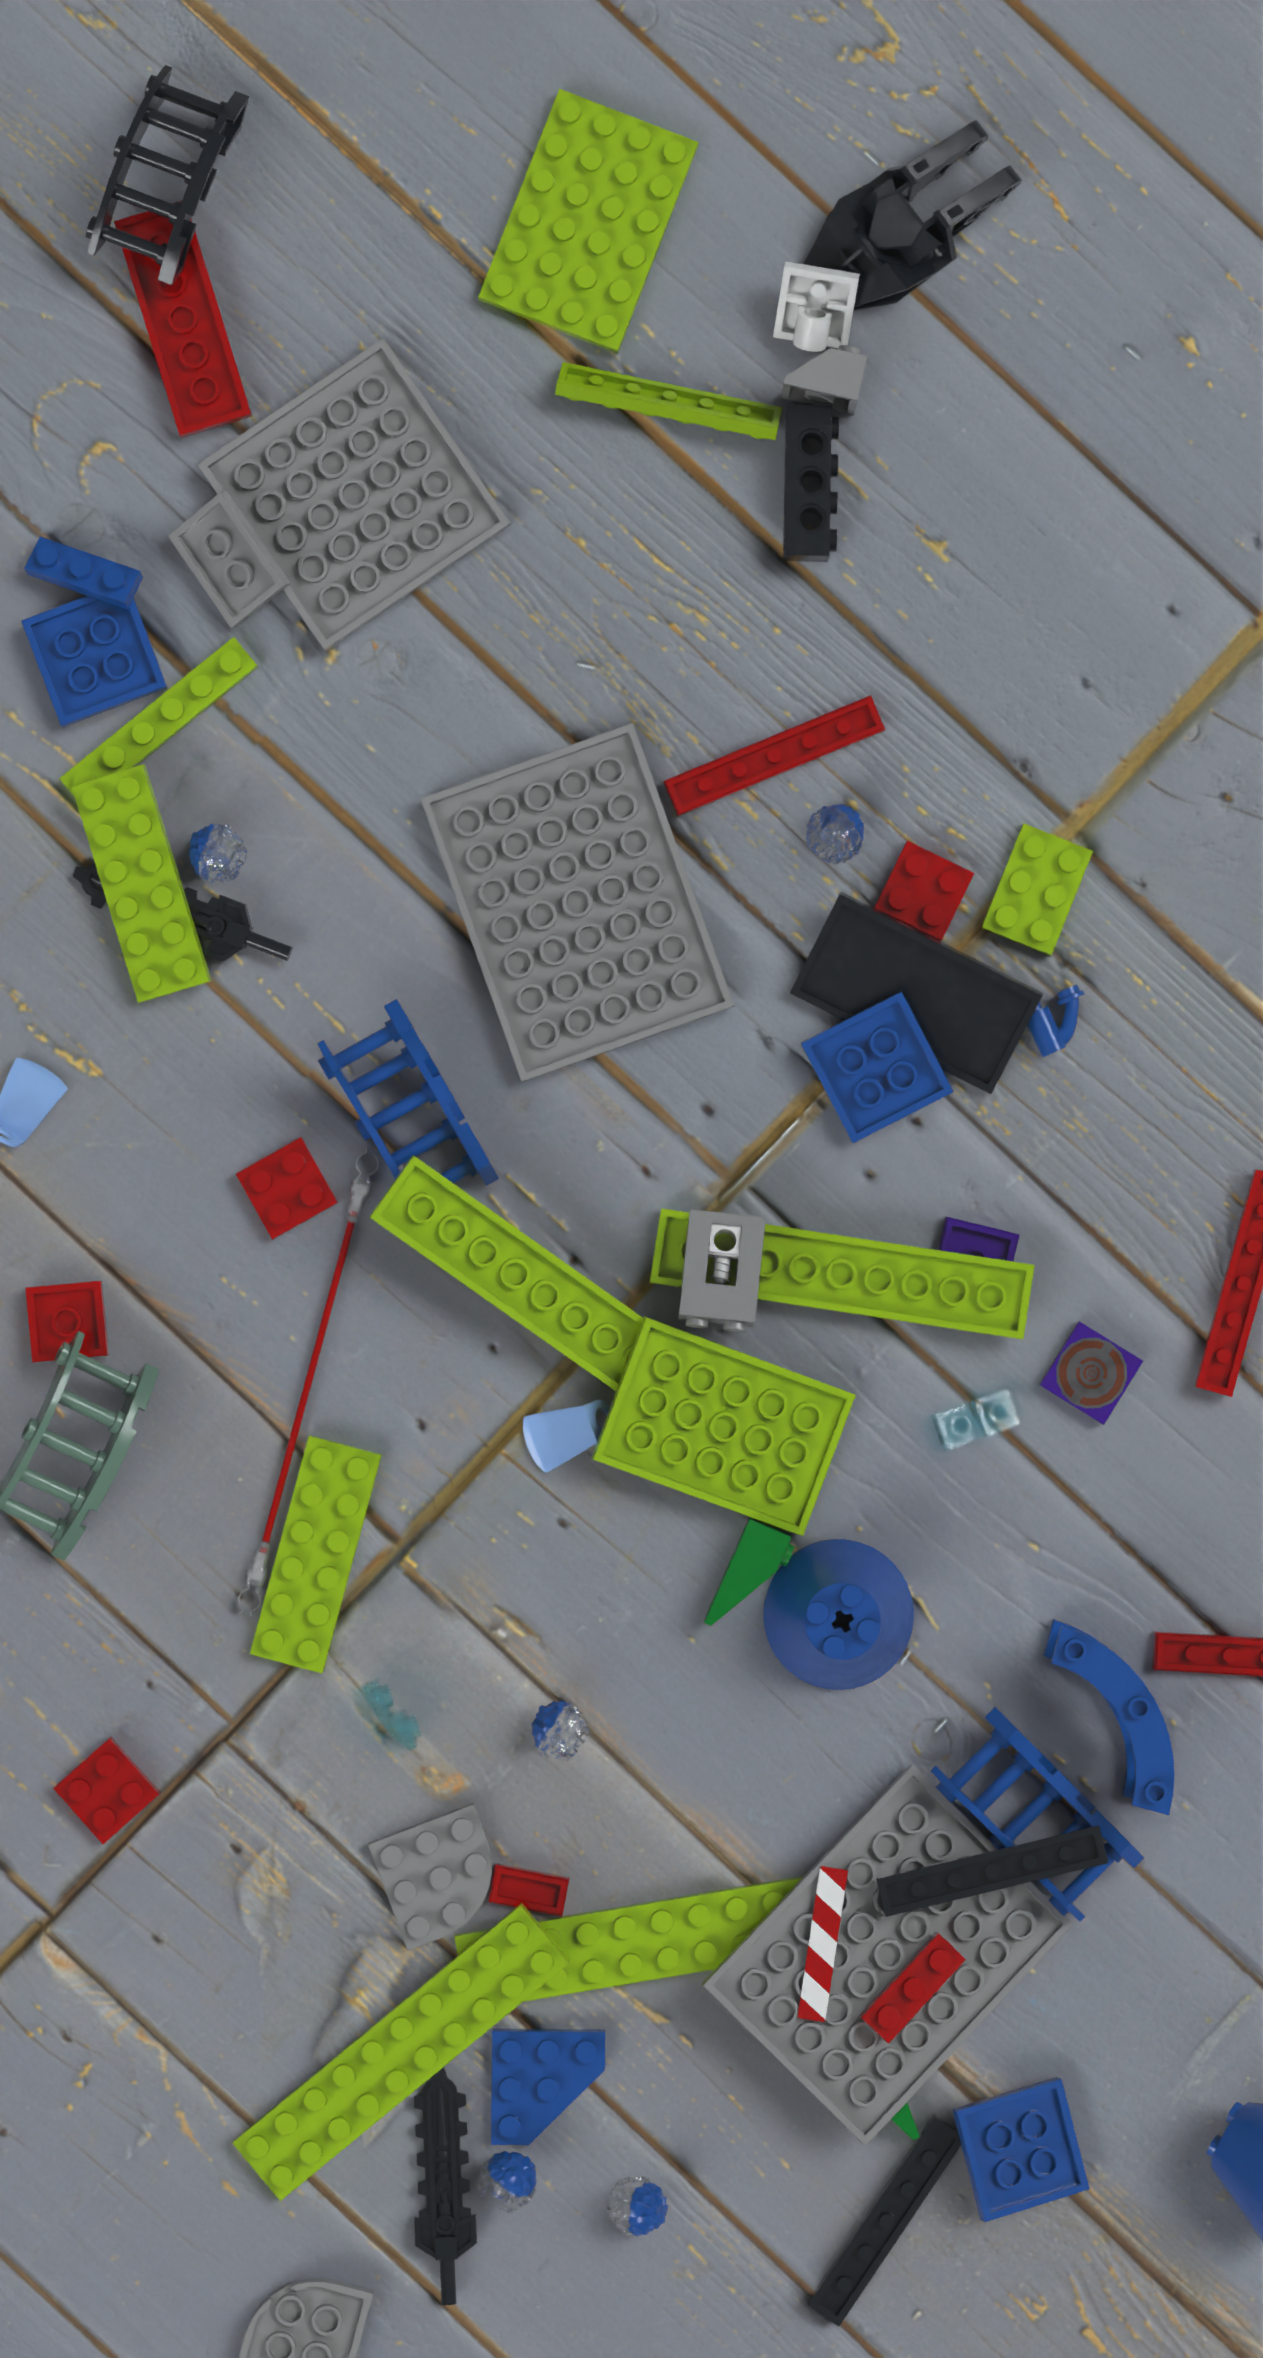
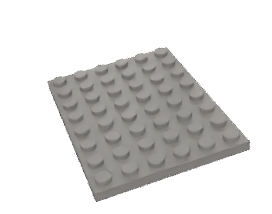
M633 723L421 798L521 1082L734 1007Z
M912 1764L903 1771L702 1983L865 2146L1073 1926V1923L1066 1916H1063L1032 1882L892 1916H885L876 1879L998 1850ZM821 1866L848 1871L825 2022L797 2017ZM938 1932L966 1960L888 2044L859 2015L925 1943Z

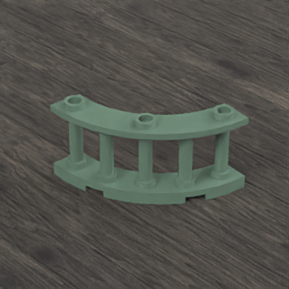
M80 1331L76 1333L70 1343L64 1341L60 1346L54 1360L59 1365L36 1419L30 1418L21 1436L25 1441L0 1482V1511L50 1533V1537L55 1540L51 1555L63 1561L86 1530V1526L81 1525L90 1509L97 1512L117 1475L137 1431L132 1428L139 1409L145 1411L159 1372L158 1368L146 1363L137 1375L131 1374L128 1376L79 1353L85 1336ZM73 1367L122 1389V1394L126 1395L121 1411L118 1410L114 1413L65 1390ZM58 1403L109 1427L108 1431L112 1433L104 1451L98 1450L95 1452L47 1429ZM39 1443L90 1466V1471L93 1473L84 1489L80 1487L77 1490L27 1467ZM20 1480L69 1503L71 1510L65 1519L60 1517L56 1520L9 1497Z

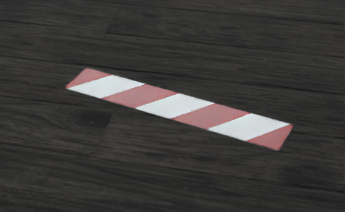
M821 1866L819 1870L797 2015L800 2019L825 2022L848 1874V1871L844 1869Z

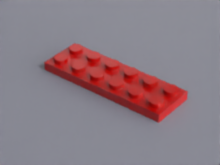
M149 211L114 221L116 229L161 246L163 243L168 244L174 226L169 223L168 218ZM196 231L190 244L183 272L172 285L158 280L161 266L156 264L157 260L122 247L180 438L253 417Z

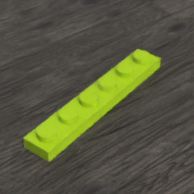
M562 362L555 395L566 397L572 401L592 402L611 409L620 408L639 412L645 416L674 419L683 424L693 423L712 427L718 431L746 434L756 439L776 440L782 407L566 362Z
M232 637L59 779L74 796L71 787L73 785L138 766L259 668L236 638Z

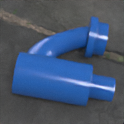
M1077 984L1057 993L1059 1001H1057L1058 1005L1065 1004L1064 1017L1059 1028L1048 1006L1042 1008L1040 1002L1028 1023L1029 1030L1042 1058L1065 1048L1075 1032L1079 997L1084 995V991H1080Z

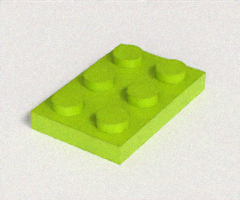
M1023 823L981 929L1045 955L1052 956L1093 851Z

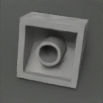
M839 345L838 349L829 348L785 376L781 398L808 405L832 406L834 411L854 415L868 356L861 355L860 349L848 345Z

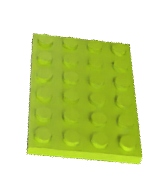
M559 89L479 293L478 300L618 354L695 157L699 142Z
M644 1316L591 1458L803 1536L856 1395Z

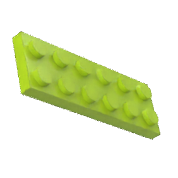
M138 765L71 786L138 1003L212 981L146 765Z
M312 1435L308 1436L252 1643L251 1655L323 1674L382 1454Z

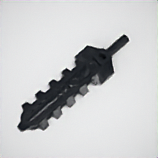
M95 863L88 867L76 866L73 877L82 884L86 894L91 896V905L102 909L107 901ZM189 887L184 889L203 954L224 962L249 946L288 961L293 947L252 932L254 927L251 924L247 904L221 894L219 899L212 897L206 903L197 899V890Z
M444 2067L426 2082L422 2094L414 2096V2108L423 2110V2122L415 2125L416 2137L424 2139V2151L416 2154L417 2166L425 2167V2179L418 2182V2194L426 2196L427 2208L419 2210V2217H414L415 2246L435 2258V2260H440L441 2304L454 2305L457 2303L455 2259H458V2257L477 2244L476 2214L471 2215V2208L464 2207L462 2194L470 2191V2180L461 2176V2165L469 2163L468 2151L460 2149V2137L468 2134L467 2122L459 2121V2108L466 2106V2094L457 2092L456 2085L448 2078Z

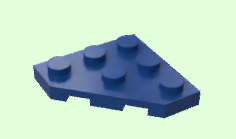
M492 2029L491 2145H529L605 2071V2030Z

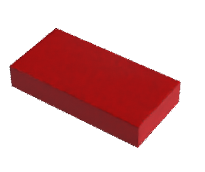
M496 1863L488 1902L517 1907L522 1903L527 1910L562 1916L570 1877Z

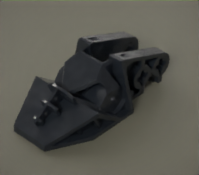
M975 120L908 164L891 167L870 183L838 199L834 209L829 213L804 265L860 274L854 311L897 303L954 261L957 256L953 237L975 222L991 204L1006 199L1021 184L1022 179L1012 166L1009 165L943 209L936 210L933 216L923 223L909 203L913 201V197L916 196L917 192L933 180H938L942 177L945 171L959 158L966 154L969 157L979 149L980 145L987 141L988 134L979 122Z

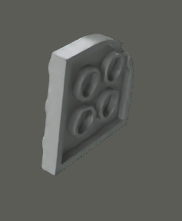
M475 1803L368 1843L408 1951L454 1933L469 1922L481 1907L491 1881L492 1854Z
M324 2278L300 2280L280 2288L271 2294L252 2316L243 2339L239 2358H356L374 2290Z

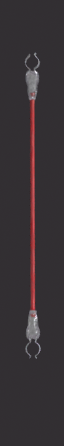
M365 1148L366 1152L359 1155L356 1159V1168L359 1172L360 1170L358 1169L357 1162L362 1155L367 1153V1148ZM377 1151L373 1153L377 1160L375 1171L368 1174L367 1179L360 1178V1172L359 1176H355L351 1181L346 1219L348 1223L265 1531L259 1546L254 1552L252 1563L247 1568L245 1584H248V1589L244 1591L249 1590L250 1585L258 1589L262 1588L266 1583L268 1575L267 1564L270 1557V1537L354 1225L358 1222L365 1200L371 1193L372 1181L369 1180V1175L374 1174L379 1167V1161L375 1156ZM256 1589V1593L258 1594L259 1599H260V1602H259V1605H258V1607H259L260 1604H261V1595H260V1593H259V1592L257 1591V1589ZM242 1591L238 1597V1604L242 1611L244 1610V1608L240 1603V1596L244 1591Z

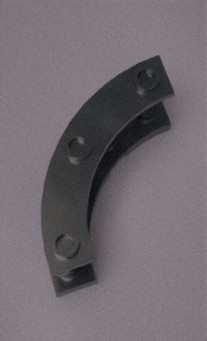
M165 65L157 76H150L145 88V97L138 108L127 135H120L116 142L113 156L117 159L97 217L93 216L88 224L86 238L91 239L87 253L93 256L107 241L157 260L156 264L161 266L158 280L172 285L183 272L197 224L190 222L191 217L195 214L199 200L202 202L206 201L217 173V169H214L213 165L218 154L225 156L232 142L241 131L249 96L235 91L228 102L222 101L218 104L168 85L172 67ZM164 100L215 118L214 127L207 126L202 128L157 110ZM149 124L199 142L203 150L198 162L192 161L190 164L139 146ZM132 160L183 178L184 183L188 184L182 202L176 201L175 204L124 186L123 183ZM120 200L168 218L169 223L174 225L168 244L163 243L161 246L111 227L110 224L117 201Z

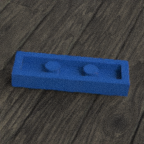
M39 537L24 568L29 576L125 609L129 608L143 579L141 571L43 537Z

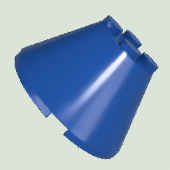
M829 1539L803 1547L791 1555L786 1567L783 1565L779 1567L767 1590L764 1600L763 1620L769 1644L778 1660L789 1672L802 1681L816 1687L846 1690L861 1687L877 1680L897 1663L911 1637L914 1608L906 1580L888 1557L877 1549L860 1542L847 1539ZM839 1610L845 1615L850 1614L848 1621L842 1625L831 1623L836 1620L835 1613Z
M1236 2102L1226 2118V2122L1229 2123L1223 2136L1216 2135L1207 2150V2155L1212 2157L1211 2168L1263 2242V2104L1247 2102L1245 2105Z

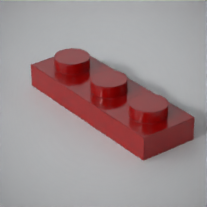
M936 1932L859 2017L889 2044L966 1959Z

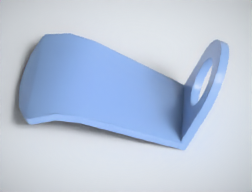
M15 1059L0 1094V1133L7 1137L4 1138L0 1135L1 1143L11 1147H19L26 1142L50 1110L67 1092L68 1088L60 1078L48 1069L30 1060Z
M595 1400L582 1406L524 1416L522 1430L527 1449L535 1464L543 1472L547 1473L597 1444L602 1428L596 1420V1411L601 1409L606 1416L608 1415L610 1406L605 1401Z

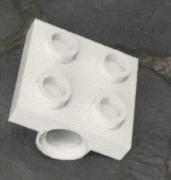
M785 261L773 337L792 340L797 348L812 352L823 351L826 349V346L839 348V345H848L860 274Z

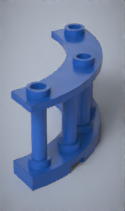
M397 999L384 1006L390 1017V1020L385 1022L386 1026L336 1055L333 1056L324 1040L317 1043L324 1056L318 1062L329 1080L336 1077L360 1117L354 1122L365 1141L370 1138L373 1139L395 1179L401 1172L399 1166L408 1162L412 1155L417 1157L449 1138L452 1141L459 1138L467 1155L462 1157L463 1161L441 1173L442 1176L454 1184L470 1174L472 1177L479 1174L486 1186L499 1179L469 1124L466 1122L460 1125L459 1122L465 1119V1116ZM393 1039L395 1043L401 1039L403 1040L406 1047L400 1049L401 1054L349 1082L342 1068ZM418 1066L426 1080L420 1084L422 1088L370 1117L357 1095L407 1067L413 1069ZM428 1101L431 1104L438 1101L447 1116L446 1119L441 1121L443 1125L399 1150L390 1153L378 1129Z
M1053 1619L1043 1656L1052 1659V1664L1064 1667L1092 1683L1102 1694L1119 1723L1124 1740L1126 1762L1122 1795L1132 1798L1131 1805L1169 1815L1174 1790L1173 1751L1163 1715L1154 1697L1134 1670L1107 1646L1088 1633Z
M994 1707L985 1716L987 1721L995 1728L990 1733L992 1737L950 1779L935 1766L931 1772L940 1781L936 1788L951 1803L958 1799L993 1833L989 1840L997 1849L1015 1846L1016 1844L1013 1841L1054 1800L1059 1802L1063 1797L1078 1812L1073 1816L1075 1820L1061 1834L1099 1825L1101 1836L1107 1841L1104 1844L1108 1859L1107 1864L1084 1869L1063 1891L1049 1878L1039 1880L1053 1895L1048 1901L1063 1916L1070 1912L1081 1922L1085 1916L1073 1902L1114 1861L1119 1863L1124 1858L1135 1868L1144 1857L1098 1810L1091 1814L1096 1807ZM1012 1745L1018 1751L1013 1756L1015 1760L972 1801L961 1788L1002 1748L1006 1750ZM1035 1768L1047 1780L1042 1785L1045 1789L1001 1830L984 1812L1026 1770L1030 1772Z

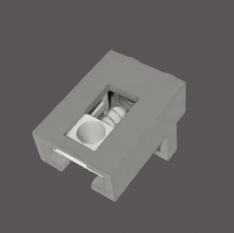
M690 1209L678 1319L686 1320V1326L708 1328V1323L724 1324L723 1330L732 1332H746V1327H754L766 1217ZM722 1233L729 1234L733 1237L735 1246L729 1251H721L715 1246L714 1238ZM708 1257L715 1259L713 1261L715 1263L714 1269H712L714 1270V1275L711 1277L718 1284L705 1283ZM732 1260H737L735 1286L727 1285L730 1284L728 1278L731 1276L729 1269H731L730 1262Z

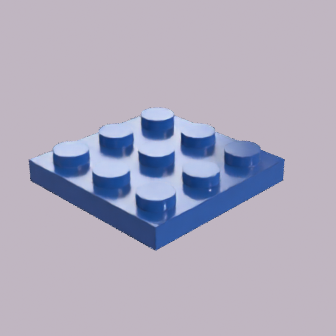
M85 596L21 621L62 728L168 688L134 598L129 608L125 609L90 596Z
M902 991L801 1042L852 1143L954 1092Z
M1051 2078L952 2109L981 2221L988 2222L1090 2189L1061 2078Z

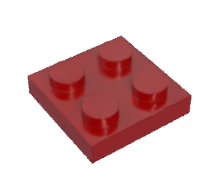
M907 840L874 908L942 941L975 873Z
M302 1137L236 1173L238 1180L272 1240L339 1203Z
M102 1281L25 1288L32 1363L54 1361L64 1341L70 1343L78 1331L85 1334L79 1353L87 1357L109 1355Z
M112 1737L53 1788L103 1845L161 1793Z

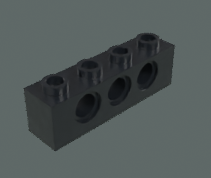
M787 405L783 561L828 562L829 552H836L837 529H830V514H837L838 492H831V477H838V454H831V440H838L839 417H832V406ZM808 438L817 439L822 445V450L815 455L807 454L802 449V442ZM812 475L821 481L822 487L816 492H807L802 488L800 481L804 477ZM805 513H814L820 518L821 525L817 529L808 530L801 525L800 518Z

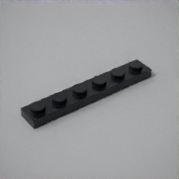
M1097 1825L876 1880L885 1916L887 1917L1107 1864L1108 1859L1100 1828Z
M935 2114L932 2115L920 2133V2138L916 2139L807 2301V2305L838 2327L961 2146L958 2130Z

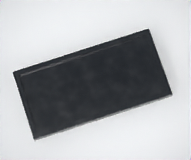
M840 892L790 991V994L842 1020L902 991L942 1069L989 1094H992L1043 996L1042 992L843 892Z

